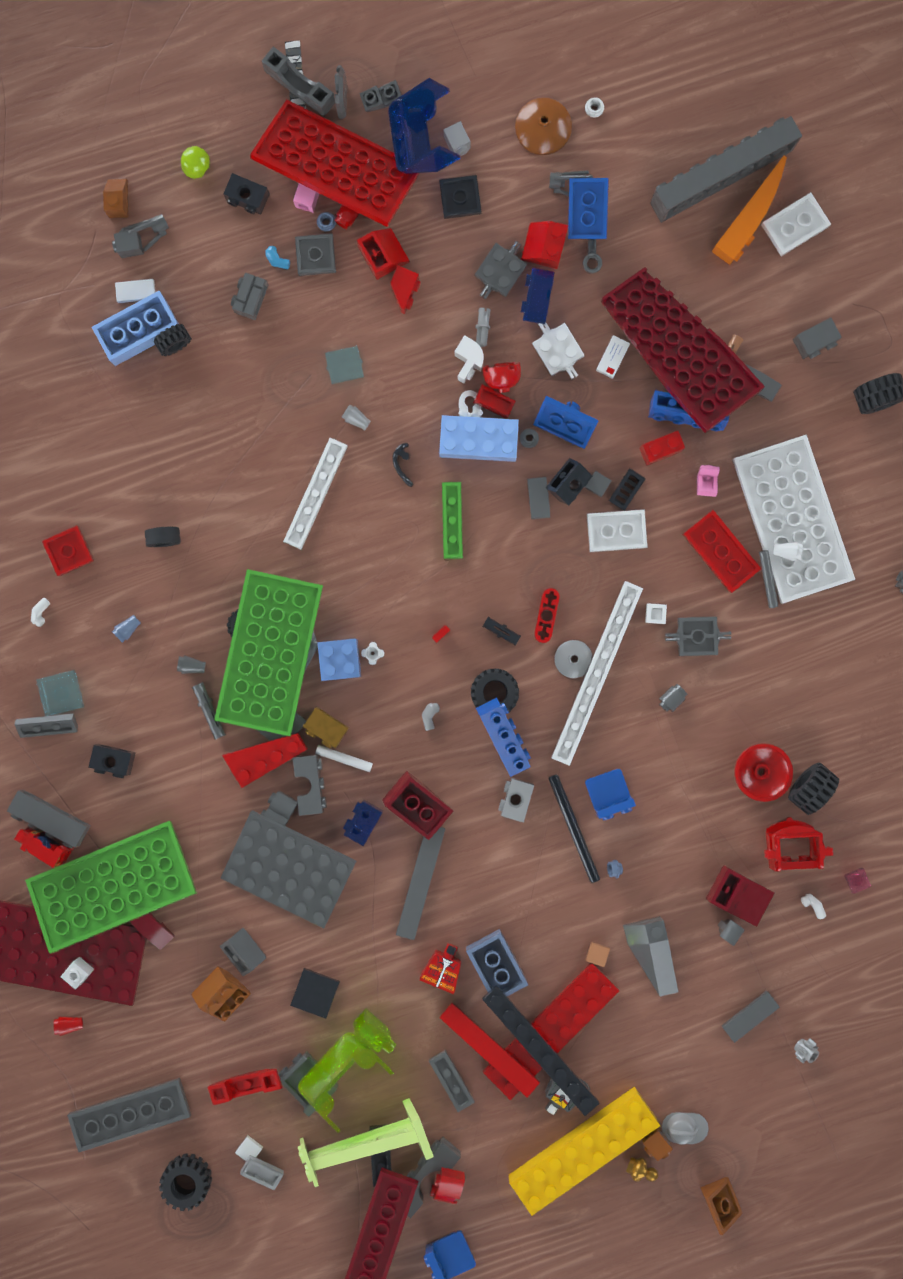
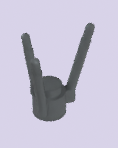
M588 170L563 173L551 172L549 188L554 189V193L569 197V192L561 189V187L565 188V180H570V178H593V176L587 175L589 174Z
M160 214L151 219L124 227L121 230L128 229V233L132 234L151 227L154 233L159 232L143 248V251L146 252L161 237L167 234L165 230L169 226L163 215Z

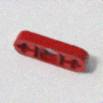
M553 588L546 589L541 598L534 632L535 639L540 643H546L552 637L560 598L558 591ZM550 592H553V596H556V599L551 601V606H555L554 609L543 607V603L548 604V598H545V595H549ZM549 610L552 613L550 621L542 619L541 614L543 611ZM539 622L551 624L550 628L546 627L545 633L548 634V637H544V640H541V636L538 635V632H541L543 626H539Z

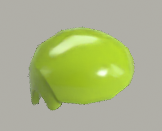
M198 146L188 147L181 156L182 171L186 176L193 179L203 177L210 166L209 155Z

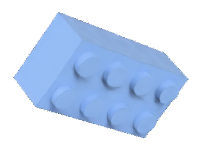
M157 291L94 325L92 329L110 362L117 366L154 346V338L160 335L161 331L164 332L166 328L179 323L165 297L160 291Z
M442 415L440 457L516 462L519 420Z

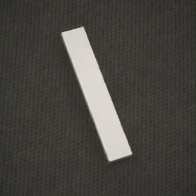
M329 438L286 534L284 543L302 550L348 447L346 444Z

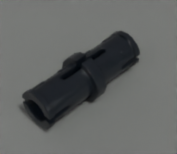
M489 616L482 626L496 634L497 638L500 639L501 637L516 646L521 635L508 629L507 625H502Z

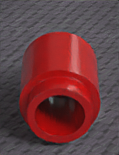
M342 205L336 213L334 221L340 227L347 230L348 227L352 226L360 213Z

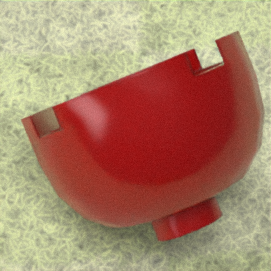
M515 362L496 363L491 368H489V365L483 366L485 382L489 387L498 389L499 393L509 392L510 388L516 386L520 380V362L516 364Z

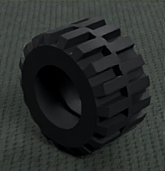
M892 373L858 386L853 393L860 413L870 414L902 402V375L900 373Z
M496 668L480 673L473 681L471 687V698L475 707L477 708L488 702L484 698V688L489 682L498 681L506 688V697L500 704L504 703L508 712H511L519 699L518 683L514 677L507 671Z
M818 762L810 766L799 776L793 784L788 798L804 813L811 815L820 810L831 799L838 787L839 777L822 763Z
M188 1153L183 1154L182 1157L179 1155L169 1162L159 1182L161 1183L159 1191H163L161 1197L162 1199L166 1198L165 1203L168 1206L169 1204L173 1205L172 1209L176 1210L178 1207L180 1211H184L187 1208L189 1211L194 1206L198 1207L201 1201H204L211 1187L212 1177L210 1175L212 1172L211 1169H207L208 1163L202 1162V1157L197 1159L195 1154H191L188 1157ZM181 1174L190 1176L195 1181L196 1187L190 1190L183 1189L178 1185L176 1176Z

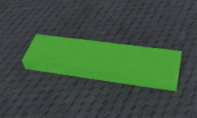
M442 482L444 559H463L461 482Z

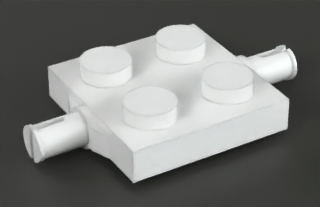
M543 320L538 325L544 334L541 338L534 341L532 345L551 376L566 370L571 380L574 379V376L576 378L578 374L573 365L584 357V353L565 323L550 330L546 321Z

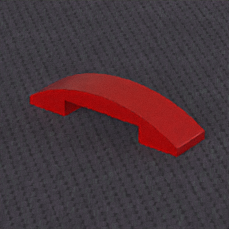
M264 1069L237 1075L211 1084L207 1088L212 1104L217 1105L229 1102L236 1097L261 1091L264 1093L271 1092L283 1087L277 1069Z

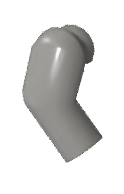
M429 703L422 713L426 731L435 729L432 718L440 710L437 703Z

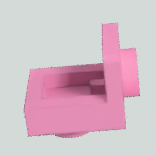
M711 465L700 466L697 474V495L716 497L718 493L717 477L720 471L719 467Z

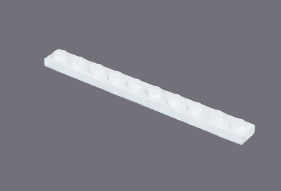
M627 581L624 582L553 752L552 759L570 766L643 588Z

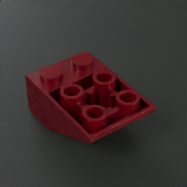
M723 865L706 900L757 927L775 892Z

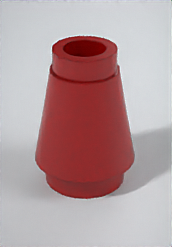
M59 1016L58 1019H54V1034L63 1036L83 1029V1018Z

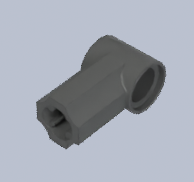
M729 919L721 920L718 924L719 936L733 946L745 931L741 926Z

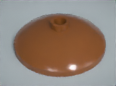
M537 98L526 103L520 109L515 122V132L520 144L529 152L537 155H549L562 149L568 142L572 130V121L567 109L558 101L550 98ZM546 119L548 122L542 123L541 120Z

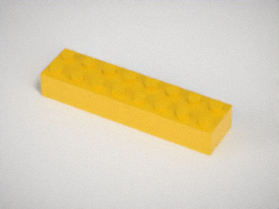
M634 1086L510 1173L509 1184L531 1216H533L657 1129L660 1124Z

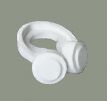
M468 390L461 394L458 404L460 410L458 414L460 416H482L481 406L475 404L472 407L473 412L469 413L468 406L464 402L468 396L475 399L476 392Z

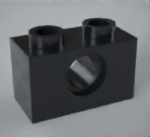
M232 173L223 195L229 205L233 207L241 206L250 214L258 213L261 215L270 193L267 187ZM250 193L248 198H242L243 194Z
M569 458L546 486V489L558 501L569 506L593 476L580 462Z
M95 744L93 745L88 768H93L95 773L105 774L110 772L113 773V777L124 778V776L131 775L136 752ZM109 757H113L115 759L116 763L114 767L109 765Z

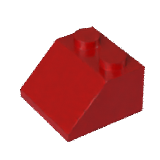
M553 221L530 223L521 260L558 269L569 225Z

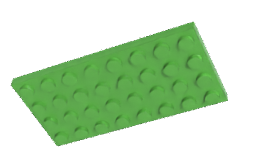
M247 569L214 721L291 736L323 585Z
M167 821L25 880L49 954L197 894L172 821Z

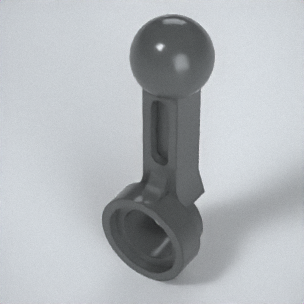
M588 239V255L583 260V268L586 272L594 274L601 269L602 259L596 254V239ZM589 259L597 261L595 269H590L587 266Z

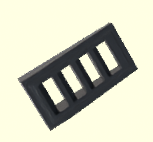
M629 467L609 501L625 511L646 478ZM631 475L632 477H634L635 479H637V480H639V481H638V483H635V482H633L632 480H630L628 477ZM625 482H627V483H629L630 485H632V486L634 487V489L631 490L630 488H628L627 486H625V485H624ZM621 488L630 493L629 497L620 492ZM619 495L620 497L625 499L626 502L623 503L615 497Z

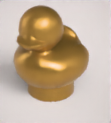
M631 1157L626 1172L631 1174L634 1181L638 1182L643 1177H646L651 1182L657 1180L658 1171L652 1167L647 1168V1161L644 1158L635 1159Z

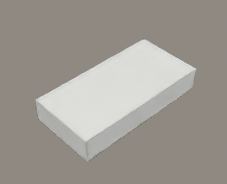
M153 279L115 283L118 303L141 301L155 293Z

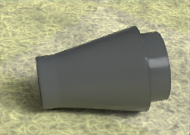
M186 655L184 657L179 656L177 671L181 672V674L204 673L206 662Z

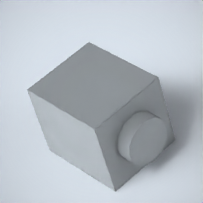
M461 121L443 129V137L453 157L457 155L462 156L469 151L471 141Z

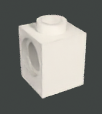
M79 957L71 963L61 978L74 989H77L92 973L94 968Z

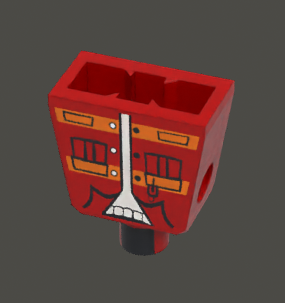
M447 943L444 952L435 950L420 975V981L454 994L461 966V960L455 957L458 947Z

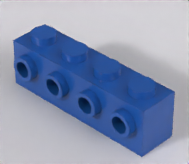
M654 391L650 401L649 418H653L656 421H671L678 425L688 424L694 428H700L670 393ZM729 416L711 430L723 431L729 422Z
M495 698L477 707L476 710L509 776L512 777L530 768L528 760L531 757L526 748L522 749L521 745L524 743L519 733L515 735L513 731L516 729L512 718L507 719L506 714L509 712L505 704H500L498 699Z

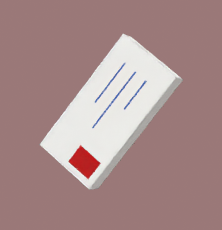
M613 335L596 371L613 379L630 343Z

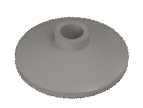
M566 641L558 647L555 653L556 668L566 677H582L587 673L593 658L592 652L581 641ZM573 655L577 656L578 661L576 663H573L571 661V657Z

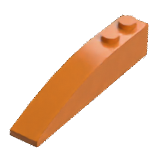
M785 155L712 250V253L728 265L733 260L737 262L744 253L742 251L745 245L749 247L755 239L753 234L766 215L782 178L787 159Z

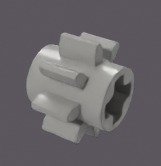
M811 1038L808 1041L801 1039L794 1047L796 1058L803 1064L806 1060L812 1063L819 1055V1051H817L819 1047Z

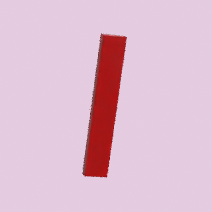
M453 1002L439 1017L527 1098L540 1084V1081Z

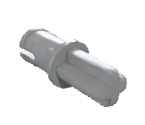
M479 308L478 324L475 327L477 329L476 343L480 347H486L488 330L491 327L489 325L491 310L487 308L485 311V308Z

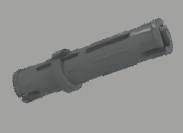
M204 683L193 686L192 689L199 702L197 705L201 707L214 740L225 736L226 733L221 723L214 721L216 712L211 703L213 700L209 698Z

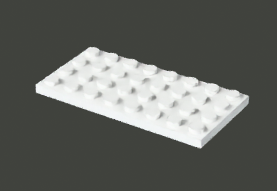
M807 435L732 459L762 549L769 551L774 584L781 604L855 580ZM798 542V544L803 545L801 560L792 561L773 555L774 544Z

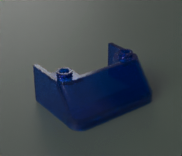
M431 78L415 86L394 100L389 106L388 114L396 167L405 174L438 172L460 159L459 154L440 145L431 150L427 121L436 114V100L450 92L448 87Z

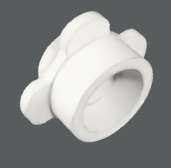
M371 642L369 647L362 650L361 655L369 660V664L375 665L376 661L384 656V651L380 650L375 642Z

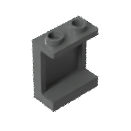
M306 1051L303 1055L299 1053L292 1060L293 1064L289 1068L284 1067L278 1075L281 1084L304 1107L303 1112L309 1117L337 1090L338 1083Z

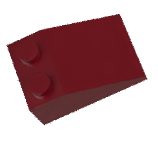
M408 771L402 775L382 799L386 808L428 840L432 838L453 813V809Z

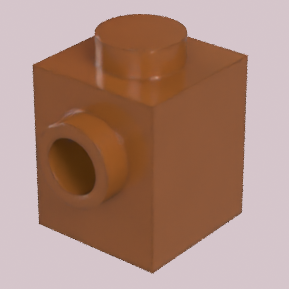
M659 1127L642 1138V1142L645 1145L644 1150L650 1157L654 1156L657 1161L667 1158L673 1150L671 1142Z

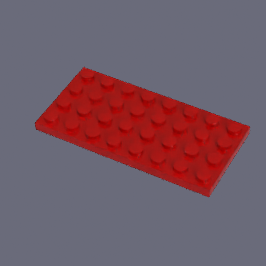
M287 99L250 154V159L386 227L390 224L422 169V166Z

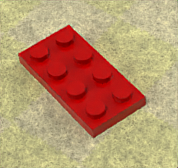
M714 510L710 511L682 534L730 593H733L761 570V567Z

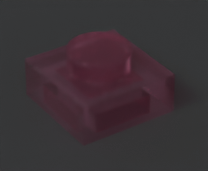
M859 868L844 875L853 894L872 887L864 868Z

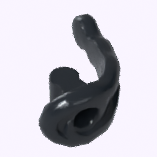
M402 443L393 453V465L401 479L409 487H412L414 485L413 482L404 474L398 462L399 455L404 460L410 459V454L404 450L409 447V444Z

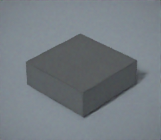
M595 471L585 488L602 497L612 480Z

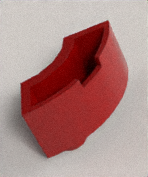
M441 1167L440 1174H436L435 1182L431 1185L430 1196L433 1200L457 1205L456 1199H460L465 1183L464 1172Z

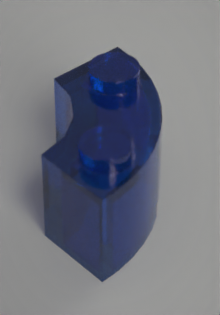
M532 268L531 275L527 274L525 286L529 287L527 300L522 301L520 311L524 313L523 321L540 324L546 323L555 272Z

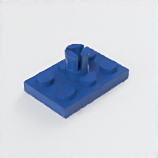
M570 178L568 239H607L609 178Z
M546 396L533 425L585 449L599 420L580 412V406L576 402L571 404L569 401L565 405Z

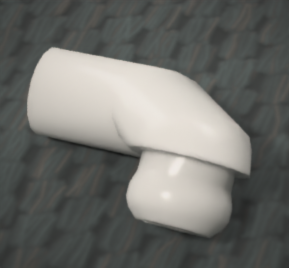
M42 598L32 609L31 622L38 627L45 623V619L41 616L42 612L50 605L47 599Z
M805 894L806 896L801 897L802 904L805 907L811 905L818 919L826 917L823 905L817 898L811 894Z

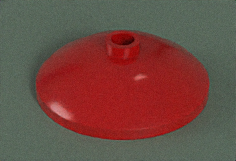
M765 743L755 744L745 749L738 757L734 770L735 780L739 789L747 797L760 802L773 801L784 795L789 789L793 779V766L788 755L779 747ZM760 768L764 770L762 775L758 774V769Z

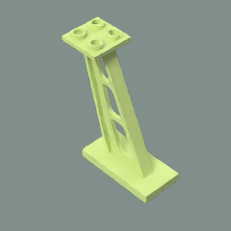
M410 1098L402 1101L408 1115L407 1119L309 1152L304 1138H300L301 1145L298 1146L299 1156L302 1164L306 1163L304 1166L308 1181H313L314 1186L317 1187L319 1185L315 1170L414 1143L419 1144L426 1160L433 1158L434 1156L421 1120Z

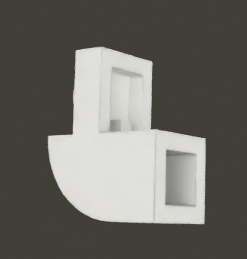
M464 335L455 350V357L465 362L458 375V380L462 383H465L467 379L471 380L475 373L474 368L481 372L484 360L483 351L479 344Z

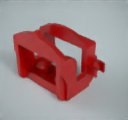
M787 817L786 820L774 823L766 828L768 850H764L765 858L769 859V868L774 871L824 869L825 856H834L833 848L824 846L823 834L805 822ZM809 837L810 855H799V859H791V856H781L780 839Z

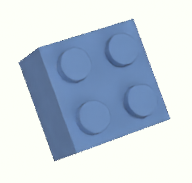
M358 639L317 642L321 681L361 677Z

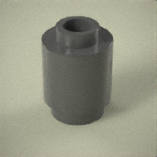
M676 684L674 687L671 686L659 698L661 701L659 705L666 712L669 710L674 712L686 700L685 697L688 694L681 686Z

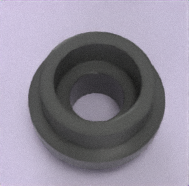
M526 429L520 435V443L526 448L535 447L539 441L538 433L533 429ZM531 435L533 440L527 441L526 436Z

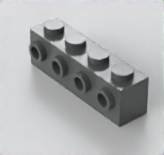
M18 790L7 809V812L12 814V818L28 822V826L32 829L45 831V835L49 838L62 840V844L68 848L80 846L91 827L90 824L26 790Z

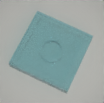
M75 670L36 679L45 716L84 707Z

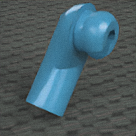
M269 246L265 251V255L273 267L289 269L290 260L280 258L277 248Z

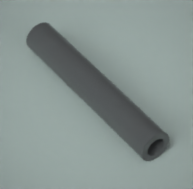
M763 550L759 552L768 606L769 608L778 607L769 551Z

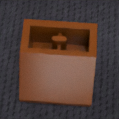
M217 966L191 995L201 1011L225 1022L247 999L251 992L230 972Z

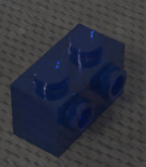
M363 800L362 803L357 802L352 811L355 813L353 819L350 820L348 818L343 827L346 830L344 836L362 846L365 845L383 813L382 809L366 800Z

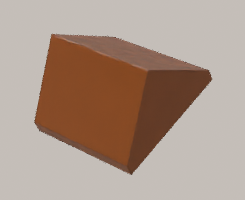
M729 1177L700 1187L720 1235H724L743 1214Z

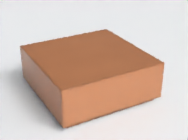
M591 942L585 960L605 967L610 948Z

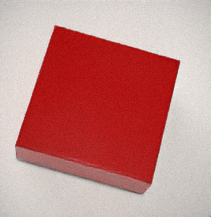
M444 625L432 636V639L438 643L451 630Z

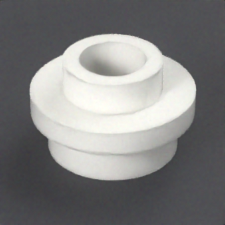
M591 98L586 102L585 111L590 117H599L604 111V104L599 98ZM596 106L598 110L594 111L591 107Z

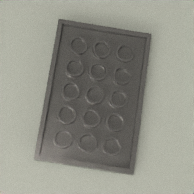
M252 810L221 879L315 925L325 928L356 860Z

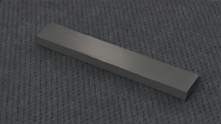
M440 827L430 840L423 836L396 932L397 936L415 940L446 829L444 827Z

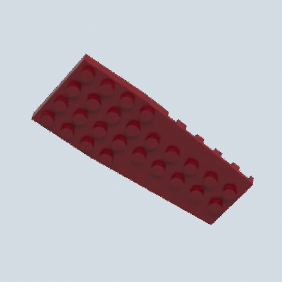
M644 267L603 296L601 303L666 390L703 432L707 433L760 393L765 386L710 328L707 329L701 324L702 320L697 315L694 317L688 311V307L684 303L680 304L674 298L675 294L660 285L661 281L657 277L654 279L647 272V268Z

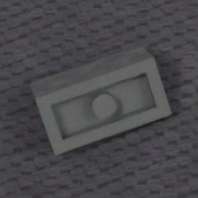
M244 928L220 945V948L242 976L253 971L266 959L265 954Z

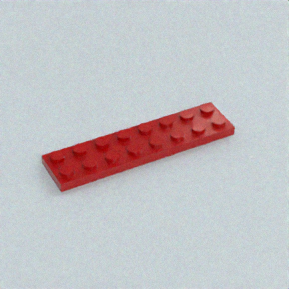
M590 963L531 1024L555 1052L558 1053L619 992V989L593 963ZM516 1038L505 1048L532 1075L535 1076L542 1069ZM489 1064L483 1070L487 1078L509 1100L519 1092L492 1065Z

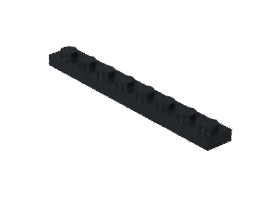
M497 985L482 997L487 1006L584 1116L600 1104L598 1099Z

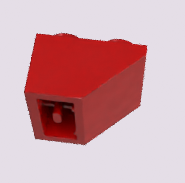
M391 228L372 231L357 240L358 248L376 280L396 270L397 266H403L410 262Z

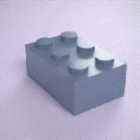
M500 929L466 946V952L487 992L497 985L506 996H509L528 985V981Z

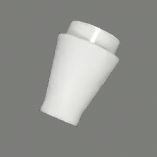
M798 542L774 544L773 555L792 561L801 560L803 545L798 544Z

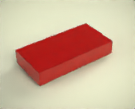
M483 384L473 403L505 419H508L516 402Z

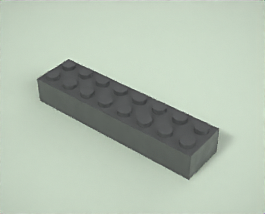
M792 116L786 119L782 117L770 128L764 127L757 132V135L745 137L740 141L739 145L735 147L731 145L718 156L715 154L709 157L706 163L694 165L685 174L679 173L673 178V181L661 183L656 187L650 204L662 223L792 152L802 138V134Z

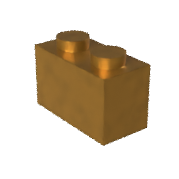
M319 707L314 709L303 726L307 729L305 732L313 738L318 736L322 739L321 743L330 749L332 746L336 748L349 729V727Z

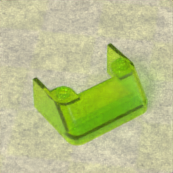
M351 1032L343 1034L298 1083L300 1094L337 1133L341 1131L340 1128L327 1116L334 1107V1100L327 1092L355 1062L363 1069H369L377 1062L388 1074L392 1075L394 1073L357 1035Z

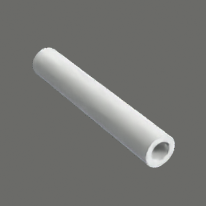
M318 745L315 753L367 772L371 771L373 763Z

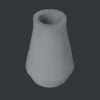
M349 405L342 416L345 419L344 422L366 430L371 422L356 406Z

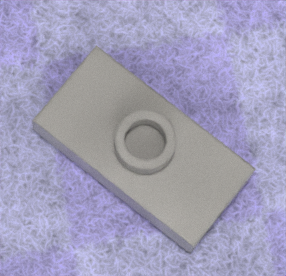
M250 1155L242 1167L240 1175L275 1190L284 1175V1170Z

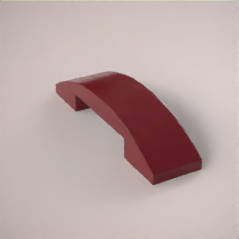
M152 913L129 921L147 940L160 950L175 937L163 922L160 923Z

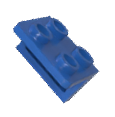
M620 769L600 774L585 781L596 816L599 819H611L614 817L613 814L620 811L621 814L632 811V807L636 806L634 799L630 796Z
M460 1230L426 1245L424 1261L426 1266L431 1267L433 1271L432 1279H450L476 1266L475 1259L463 1232Z

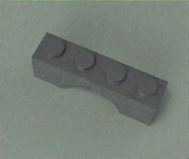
M274 46L261 61L264 71L321 116L325 117L335 104L334 93L319 81L313 82L295 68L289 58Z
M444 1137L439 1141L436 1140L430 1148L434 1157L426 1160L423 1155L418 1161L419 1166L407 1174V1177L419 1181L407 1215L410 1219L423 1204V1194L420 1189L423 1178L429 1173L441 1171V1167L452 1169L461 1158V1151Z

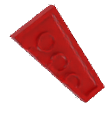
M297 732L291 734V736L280 737L248 748L223 754L222 757L241 788L306 751L308 748Z

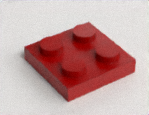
M77 525L42 541L53 568L59 577L94 561L82 532Z

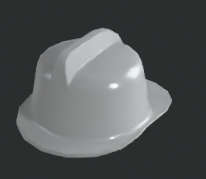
M671 1113L666 1116L662 1124V1131L668 1140L680 1145L696 1144L703 1141L709 1130L705 1118L696 1113Z

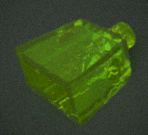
M366 1008L353 1022L355 1036L376 1053H379L382 1049L391 1053L396 1043L391 1040L388 1027Z

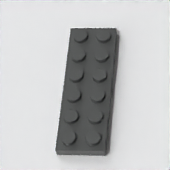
M177 1078L70 1112L67 1116L78 1152H82L189 1118L191 1112L181 1080Z

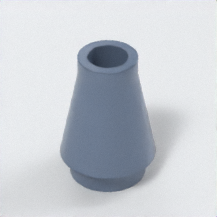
M132 615L116 625L112 633L123 643L125 640L128 641L141 622Z

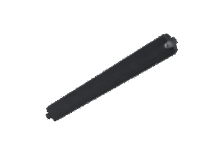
M557 774L549 777V782L589 881L595 883L600 880V877L560 778Z

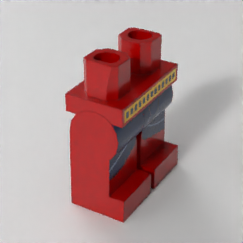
M27 827L25 830L20 829L14 840L22 844L20 849L24 852L28 851L31 855L52 868L65 864L74 847L68 848L45 835L46 832L41 829L34 830Z

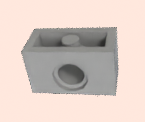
M512 777L510 781H506L504 788L506 797L505 800L501 799L498 808L501 811V816L524 823L534 784ZM518 794L521 797L518 804L510 802L512 795Z

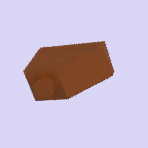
M127 179L107 180L103 191L104 211L109 218H128Z

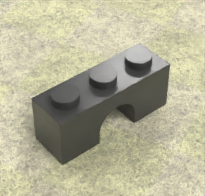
M317 754L294 757L295 777H306L311 782L310 792L297 796L299 816L323 813L324 808H327L326 797H322V789H325L324 778H320V770L323 769L322 759L318 758Z

